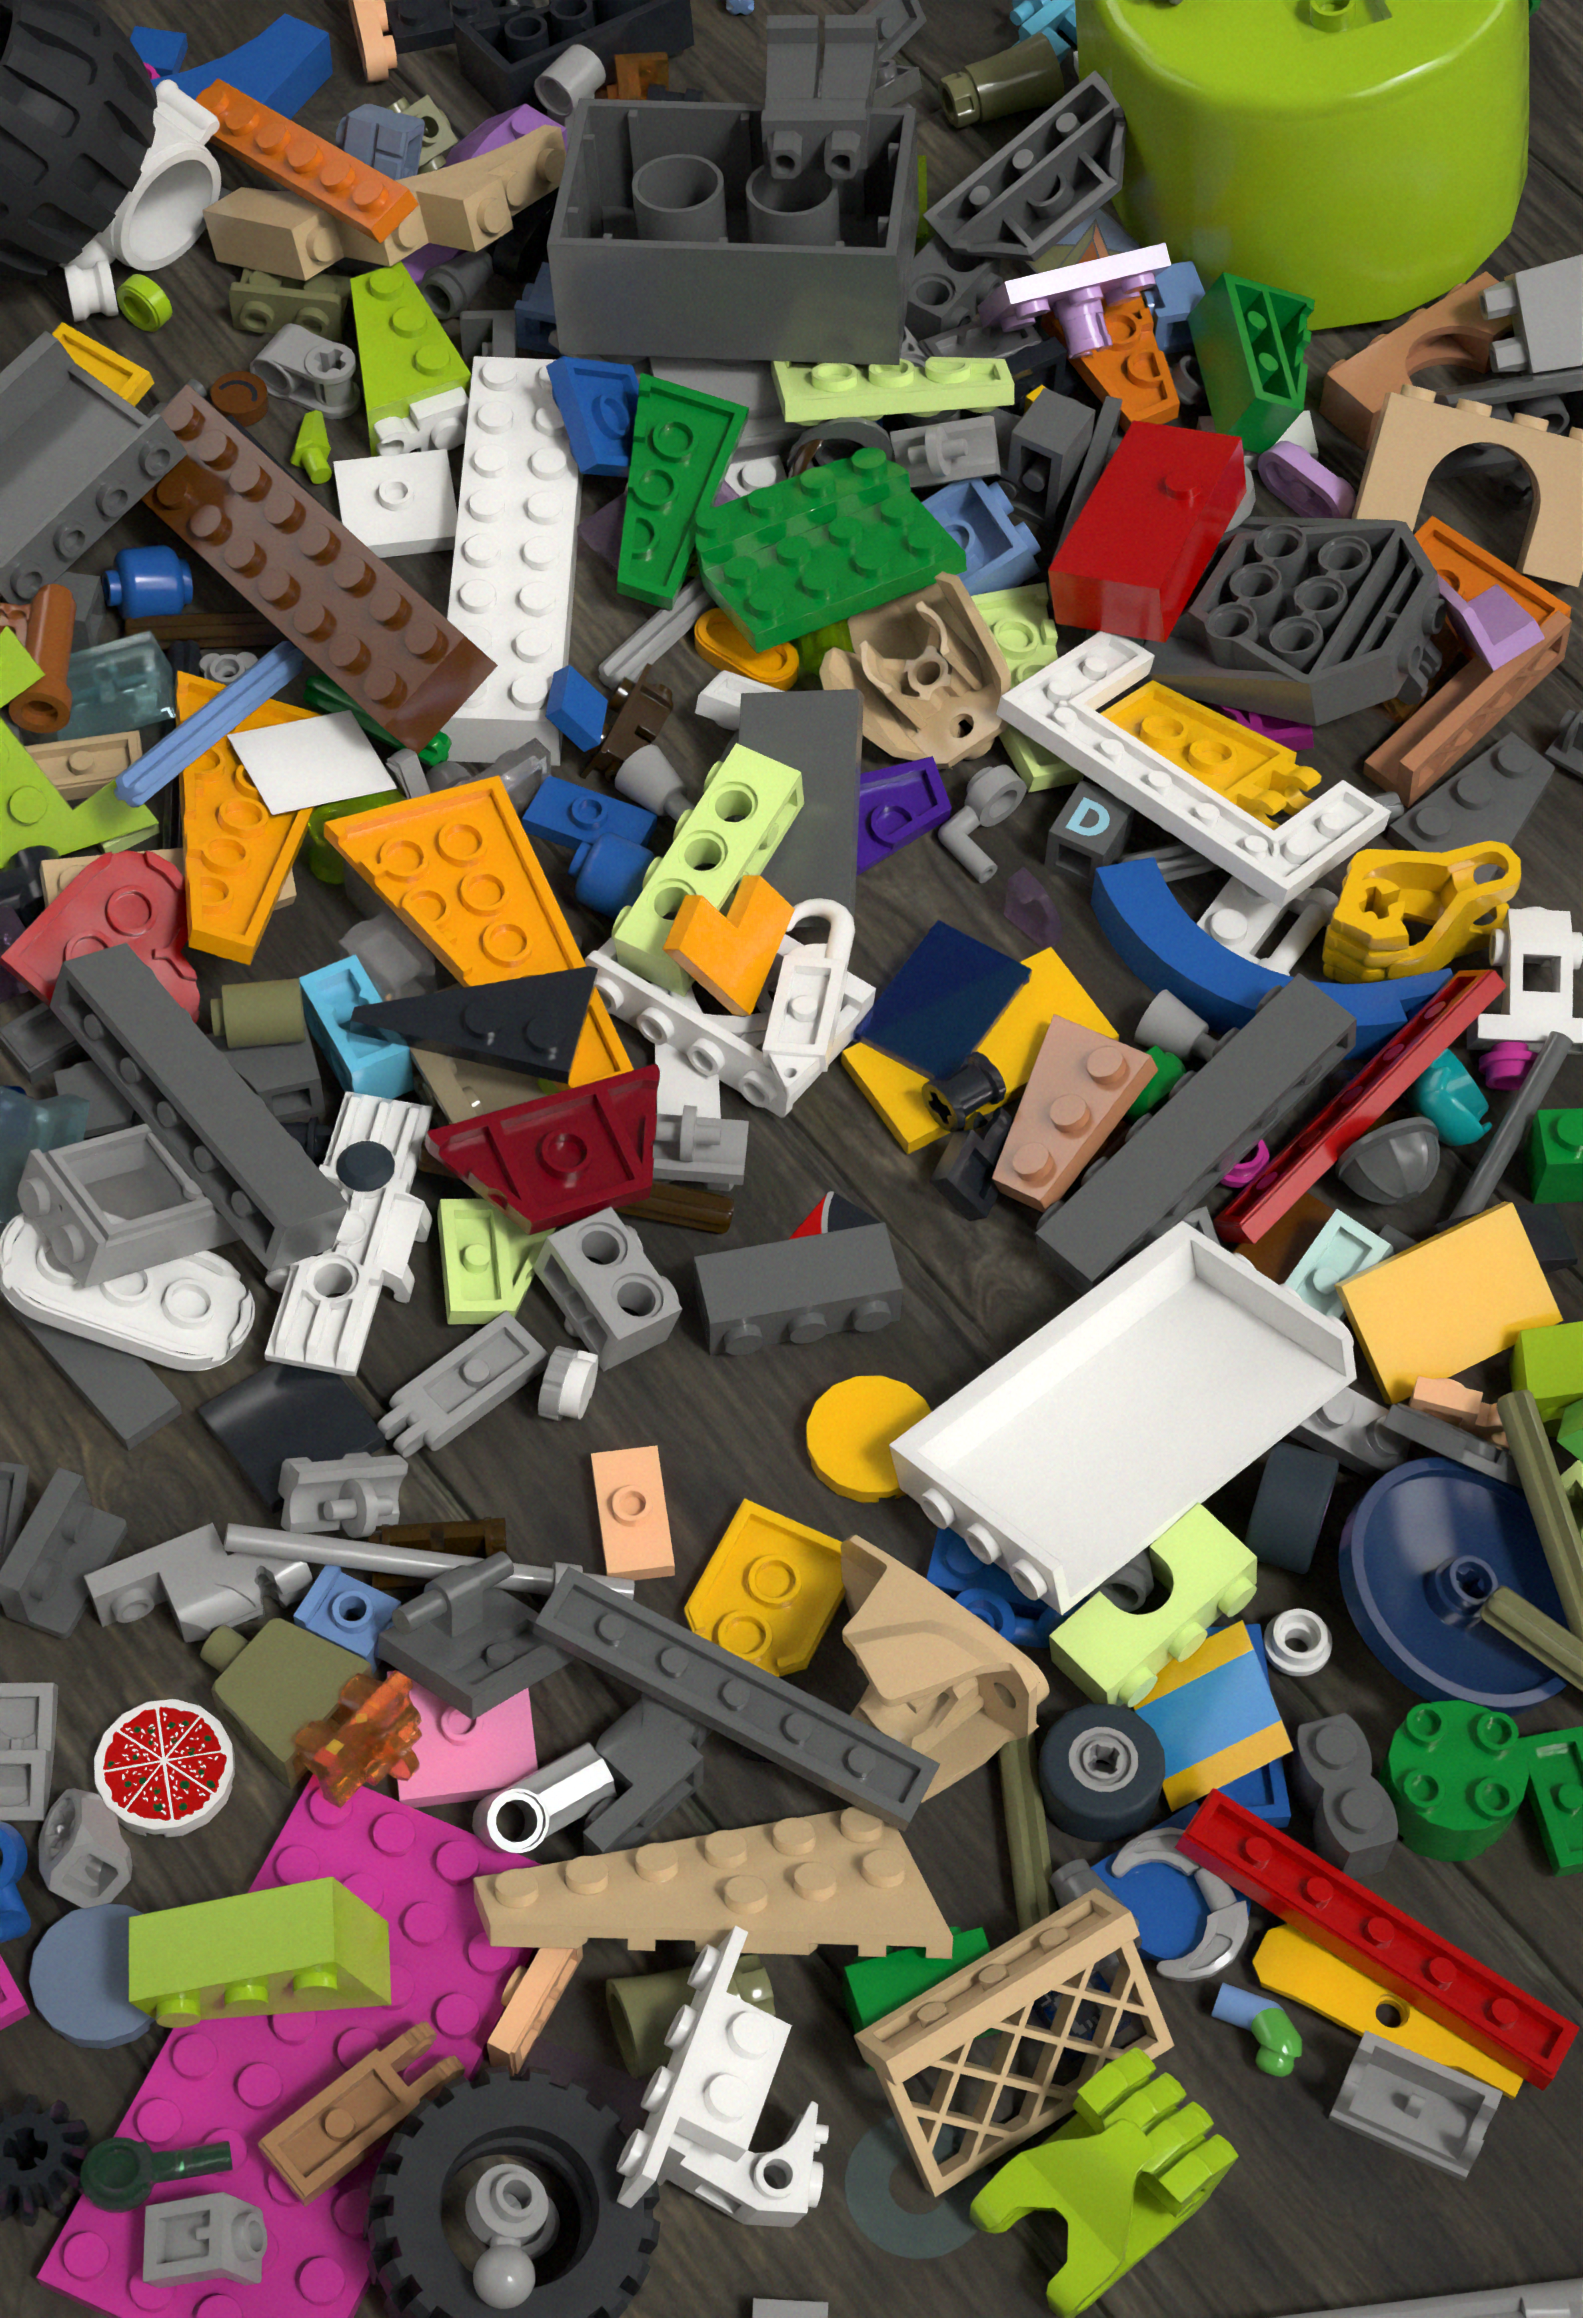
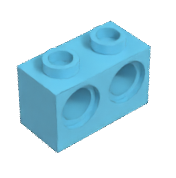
M356 954L300 977L305 1022L344 1092L349 1091L393 1099L414 1090L410 1048L408 1046L350 1033V1019L354 1007L383 1002Z

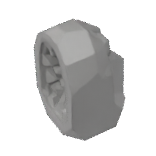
M75 1788L66 1789L52 1805L43 1823L38 1840L39 1871L48 1890L83 1909L111 1903L131 1880L133 1866L130 1848L120 1833L117 1814L106 1807L99 1794Z

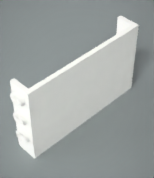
M1181 1221L889 1444L899 1486L902 1491L921 1505L926 1516L937 1527L941 1529L950 1527L964 1538L970 1550L980 1561L985 1564L996 1563L1010 1574L1015 1585L1026 1597L1034 1601L1040 1598L1059 1614L1063 1615L1165 1533L1198 1502L1200 1504L1357 1379L1353 1353V1337L1348 1328L1338 1318L1331 1315H1323L1302 1301L1300 1296L1290 1286L1286 1284L1278 1285L1257 1271L1252 1263L1243 1255L1230 1253L1184 1221Z

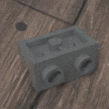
M58 1467L0 1570V1600L6 1617L61 1639H67L71 1636L91 1599L84 1575L109 1566L128 1532L125 1519L92 1506L83 1476Z

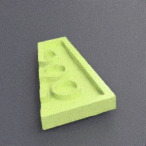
M929 357L925 362V367H914L913 363L900 358V365H851L848 363L823 362L814 364L771 361V375L785 423L796 422L804 426H816L823 424L827 419L839 417H860L875 421L881 419L884 415L909 413L917 417H930L939 414L941 410L967 409L972 412L984 413L993 411L998 406L1014 405L1015 384L1005 359Z
M1046 583L971 596L1006 659L1011 674L1010 690L1058 659L1055 647L1058 639L1054 620L1049 619L1046 607L1049 599ZM1008 723L1005 733L999 734L1017 772L1026 784L1028 793L1078 783L1083 780V773L1068 765L1064 760L1024 735Z

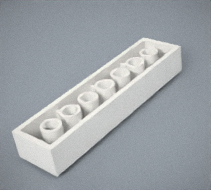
M474 356L447 620L498 666L440 730L447 734L452 742L448 751L449 758L447 761L560 766L563 733L545 715L553 674L555 671L568 666L583 473H580L578 464L571 455L569 448L570 439L561 412L553 400V387L546 369L548 364L555 361L553 359Z

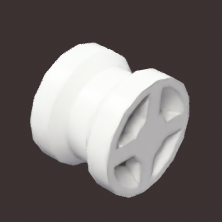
M108 260L97 261L93 268L82 270L76 265L64 267L74 322L84 321L90 314L102 312L106 316L119 315Z

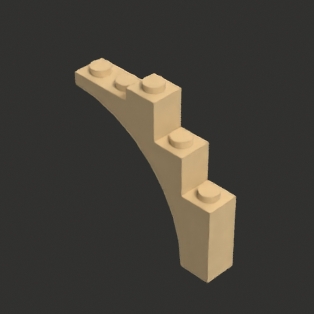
M544 124L511 143L475 158L435 171L395 180L411 191L419 205L381 244L293 191H268L241 187L203 209L202 212L217 261L306 281L344 257L391 267L428 243L477 252L514 229L512 216L560 187L567 154L561 127Z

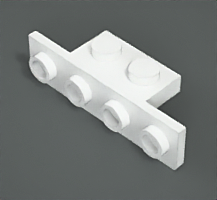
M737 1926L730 1931L717 1949L707 1944L699 1954L687 1982L689 1986L697 1989L691 2006L684 2004L680 2008L665 2038L664 2045L674 2050L667 2068L660 2066L656 2070L642 2098L641 2108L650 2112L644 2130L636 2129L632 2133L619 2158L616 2171L626 2177L617 2202L630 2209L656 2181L674 2131L734 2162H737L748 2150L792 2025L726 1992L748 1934L747 1931Z

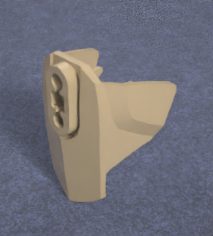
M942 571L934 577L937 583L851 616L844 628L855 653L833 647L825 653L819 674L824 690L859 689L864 695L862 735L889 755L912 761L933 756L937 769H952V766L962 759L971 760L983 756L990 750L995 737L1002 732L1005 733L1008 722L1000 718L996 713L1001 696L1010 691L1011 674L997 640L959 576ZM963 720H966L973 727L971 732L965 737V731L959 725Z
M851 1535L841 1544L842 1582L846 1589L845 1599L852 1618L842 1631L843 1642L855 1655L857 1665L863 1669L870 1682L850 1716L940 1763L921 1801L922 1803L985 1764L1005 1743L1027 1737L1039 1726L1036 1724L1037 1705L1048 1697L1050 1692L1049 1685L1044 1674L1030 1658L983 1620L972 1614L927 1579L858 1535Z

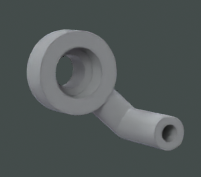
M1000 765L995 768L986 767L977 772L967 785L966 791L968 794L965 799V806L944 823L938 831L940 842L980 883L988 881L996 873L997 865L968 835L980 824L989 827L1003 821L1018 807L1026 793L1025 782L1007 765Z

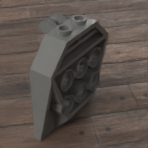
M1248 516L1238 527L1223 534L1166 643L1146 641L1143 648L1155 655L1150 673L1133 686L1142 687L1154 680L1187 698L1312 726L1322 725L1395 697L1408 704V706L1417 704L1429 688L1427 687L1428 679L1433 678L1443 664L1441 661L1443 658L1442 653L1430 640L1432 634H1438L1441 631L1447 612L1446 601L1440 597L1437 571L1407 523L1403 521Z

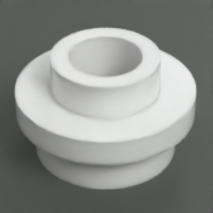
M1292 1609L1276 1615L1266 1627L1263 1637L1264 1652L1269 1662L1285 1674L1291 1676L1311 1675L1319 1671L1329 1659L1332 1650L1331 1633L1323 1620L1309 1610ZM1291 1638L1300 1639L1305 1642L1308 1651L1304 1653L1295 1652L1286 1646L1285 1641Z

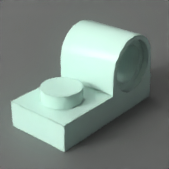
M1336 1209L1284 1284L1290 1286L1296 1291L1302 1301L1323 1315L1334 1316L1342 1322L1347 1314L1334 1285L1394 1256L1395 1253L1391 1244Z

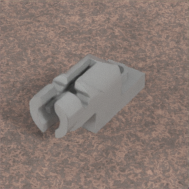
M213 1523L84 1575L92 1605L102 1627L116 1621L128 1623L138 1620L147 1615L155 1605L167 1601L185 1643L207 1639L222 1625L233 1628L249 1620L256 1621L264 1618L263 1597L265 1595H270L273 1599L279 1601L280 1606L284 1609L304 1600L312 1584H314L307 1562L238 1552L227 1555Z

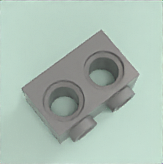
M612 1207L606 1208L547 1236L533 1268L592 1354L598 1355V1364L603 1371L666 1341L682 1311L677 1292L672 1283L666 1277L659 1276L643 1253L642 1243L637 1233L630 1226L622 1223ZM586 1256L594 1257L604 1265L593 1263ZM621 1307L634 1310L639 1314V1317L626 1313Z

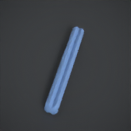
M290 641L279 643L119 774L115 780L117 787L114 789V794L118 801L125 800L130 807H139L303 671L302 661L306 658V655L299 648H295Z

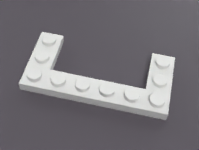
M1098 632L1003 694L1000 698L996 715L1280 908L1384 831L1391 814L1390 810L1344 780L1275 830H1272L1095 711L1150 673L1155 655L1124 635Z

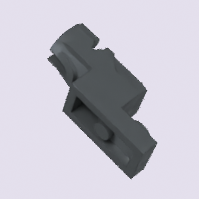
M643 1693L640 1696V1700L600 1736L595 1751L603 1758L614 1779L615 1790L620 1798L618 1800L613 1796L606 1798L595 1807L584 1823L586 1830L583 1831L584 1856H595L637 1847L703 1785L704 1756L698 1749L713 1729Z

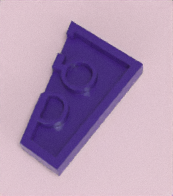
M933 756L860 775L856 876L949 819L952 807Z

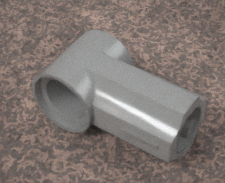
M579 44L568 48L535 80L534 84L538 99L547 109V116L567 128L568 146L579 98L594 99V92L605 82L606 77L605 69L600 59L594 52Z
M584 1743L504 1790L488 1794L478 1803L473 1813L472 1827L474 1834L487 1847L499 1853L516 1854L533 1850L544 1838L591 1812L610 1796L617 1797L614 1779L603 1758L597 1754L590 1743ZM508 1801L518 1805L525 1818L522 1834L512 1842L502 1837L496 1825L497 1813L500 1807Z

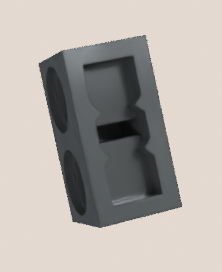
M936 233L913 259L905 326L919 343L921 340L972 322L974 316L979 312L977 306L1003 284V278L999 276L1001 258L956 254Z

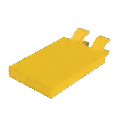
M1154 680L1100 713L1272 830L1277 829L1281 825L1271 821L1266 814L1273 816L1283 809L1291 816L1296 815L1314 801L1311 798L1305 797L1300 789L1307 792L1321 782L1322 776L1311 767L1295 764L1296 752Z

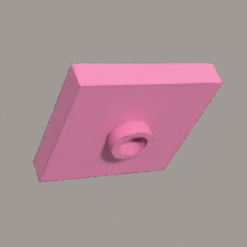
M400 1670L387 1672L399 1800L401 1803L412 1808L482 1800L488 1794L504 1790L538 1770L528 1688L471 1720Z

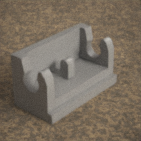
M1365 2030L1328 2120L1464 2182L1484 2142L1482 2139L1497 2110L1503 2092Z

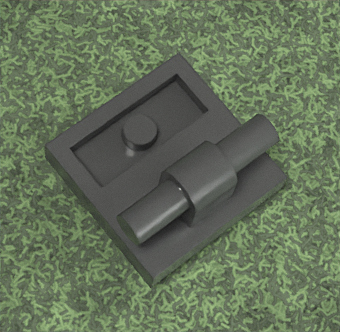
M502 1551L491 1555L470 1568L465 1565H459L427 1583L422 1595L393 1610L392 1621L394 1626L378 1634L379 1657L471 1720L481 1716L575 1660V1655L533 1634L534 1623L539 1613L502 1589L491 1588L514 1573V1566L510 1557Z

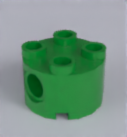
M1463 1700L1421 1703L1411 1709L1405 1721L1394 1733L1378 1778V1782L1385 1789L1393 1803L1398 1822V1834L1404 1837L1401 1843L1418 1855L1441 1862L1471 1860L1485 1853L1487 1847L1494 1845L1503 1837L1524 1798L1530 1774L1525 1747L1518 1738V1727L1512 1718L1505 1713L1492 1712L1486 1707Z

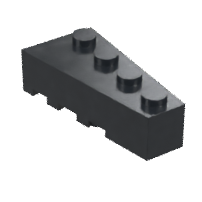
M549 0V5L521 13L517 4L497 9L498 19L475 25L471 16L453 21L461 75L500 113L523 104L529 105L542 114L547 113V109L536 95L534 88L535 80L572 45L579 44L585 46L600 59L605 69L606 77L605 82L599 88L622 80L634 72L658 61L666 60L672 55L694 46L690 0Z

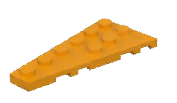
M177 670L174 686L176 728L226 688L227 685ZM269 698L179 773L188 943L190 948L246 965L251 964L318 807L317 805L272 815L227 735L323 716L322 714Z
M499 775L324 823V837L464 988L587 967ZM596 986L569 1083L564 1084L552 1081L561 1092L634 1070Z

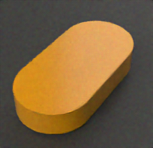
M721 608L711 609L702 614L697 620L694 635L695 649L706 662L722 672L726 670L782 691L789 690L796 683L799 673V655L790 642L787 641L756 653Z

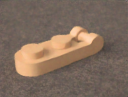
M348 0L366 82L386 81L389 79L388 69L397 68V56L393 36H383L382 32L389 31L384 0Z

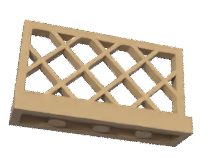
M1097 1888L1082 1895L854 2035L864 2061L871 2065L878 2075L925 2189L934 2197L1074 2110L1072 2105L1079 2096L1077 2090L1106 2064L1111 2063L1136 2046L1153 2060L1174 2046L1133 1942V1939L1140 1936L1133 1915L1129 1909ZM1115 1951L1120 1966L1110 1993L1086 1987L1094 1964ZM1051 1990L1063 1993L1050 2030L1026 2024L1036 1999ZM1130 1991L1132 1993L1133 1999L1128 1998ZM1082 1998L1105 2004L1092 2041L1068 2035ZM1123 2010L1140 2014L1147 2034L1124 2049L1111 2047L1110 2045ZM989 2028L1003 2031L990 2068L966 2062L971 2044L976 2036ZM1021 2036L1045 2042L1032 2078L1008 2072ZM1064 2047L1087 2053L1077 2079L1064 2087L1051 2084ZM928 2066L941 2068L942 2072L930 2104L925 2105L910 2101L902 2082ZM960 2074L985 2080L972 2116L948 2110ZM1003 2085L1027 2090L1018 2116L1005 2124L990 2121ZM917 2116L924 2118L922 2126L920 2125ZM942 2123L966 2128L967 2131L959 2153L937 2166L932 2150Z

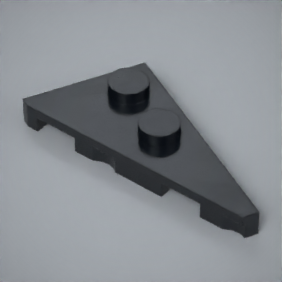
M587 966L356 1006L350 1019V1033L568 1084L597 982L598 968Z

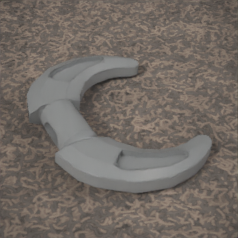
M1168 1827L1146 1831L1128 1842L1119 1852L1112 1864V1875L1115 1878H1121L1132 1868L1150 1862L1165 1863L1180 1870L1186 1876L1195 1874L1194 1877L1212 1913L1207 1916V1926L1203 1940L1193 1952L1185 1957L1159 1962L1157 1973L1164 1978L1187 1982L1213 1977L1234 1961L1246 1940L1249 1926L1246 1900L1237 1902L1227 1882L1174 1848L1185 1830Z

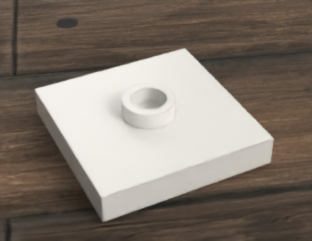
M447 449L333 461L342 524L379 558L454 549L458 514Z

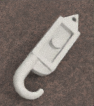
M816 898L796 904L793 907L795 910L786 932L791 931L798 921L810 916L822 917L831 923L827 944L800 946L790 951L788 955H784L762 1052L764 1066L772 1067L786 1097H791L817 1071L827 1072L848 978L847 966L855 934L852 915L846 907L834 900Z

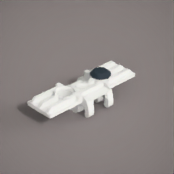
M349 1091L345 1092L323 1165L320 1164L319 1170L330 1182L337 1186L349 1206L332 1249L324 1251L323 1254L317 1257L311 1256L272 1272H267L266 1284L272 1289L283 1293L264 1354L265 1360L356 1377L382 1285L394 1291L395 1300L402 1303L409 1302L415 1283V1278L407 1264L414 1240L418 1242L427 1241L432 1224V1216L425 1202L409 1193L418 1166L421 1144L427 1134L433 1115V1107ZM333 1293H344V1295L336 1298L326 1297Z

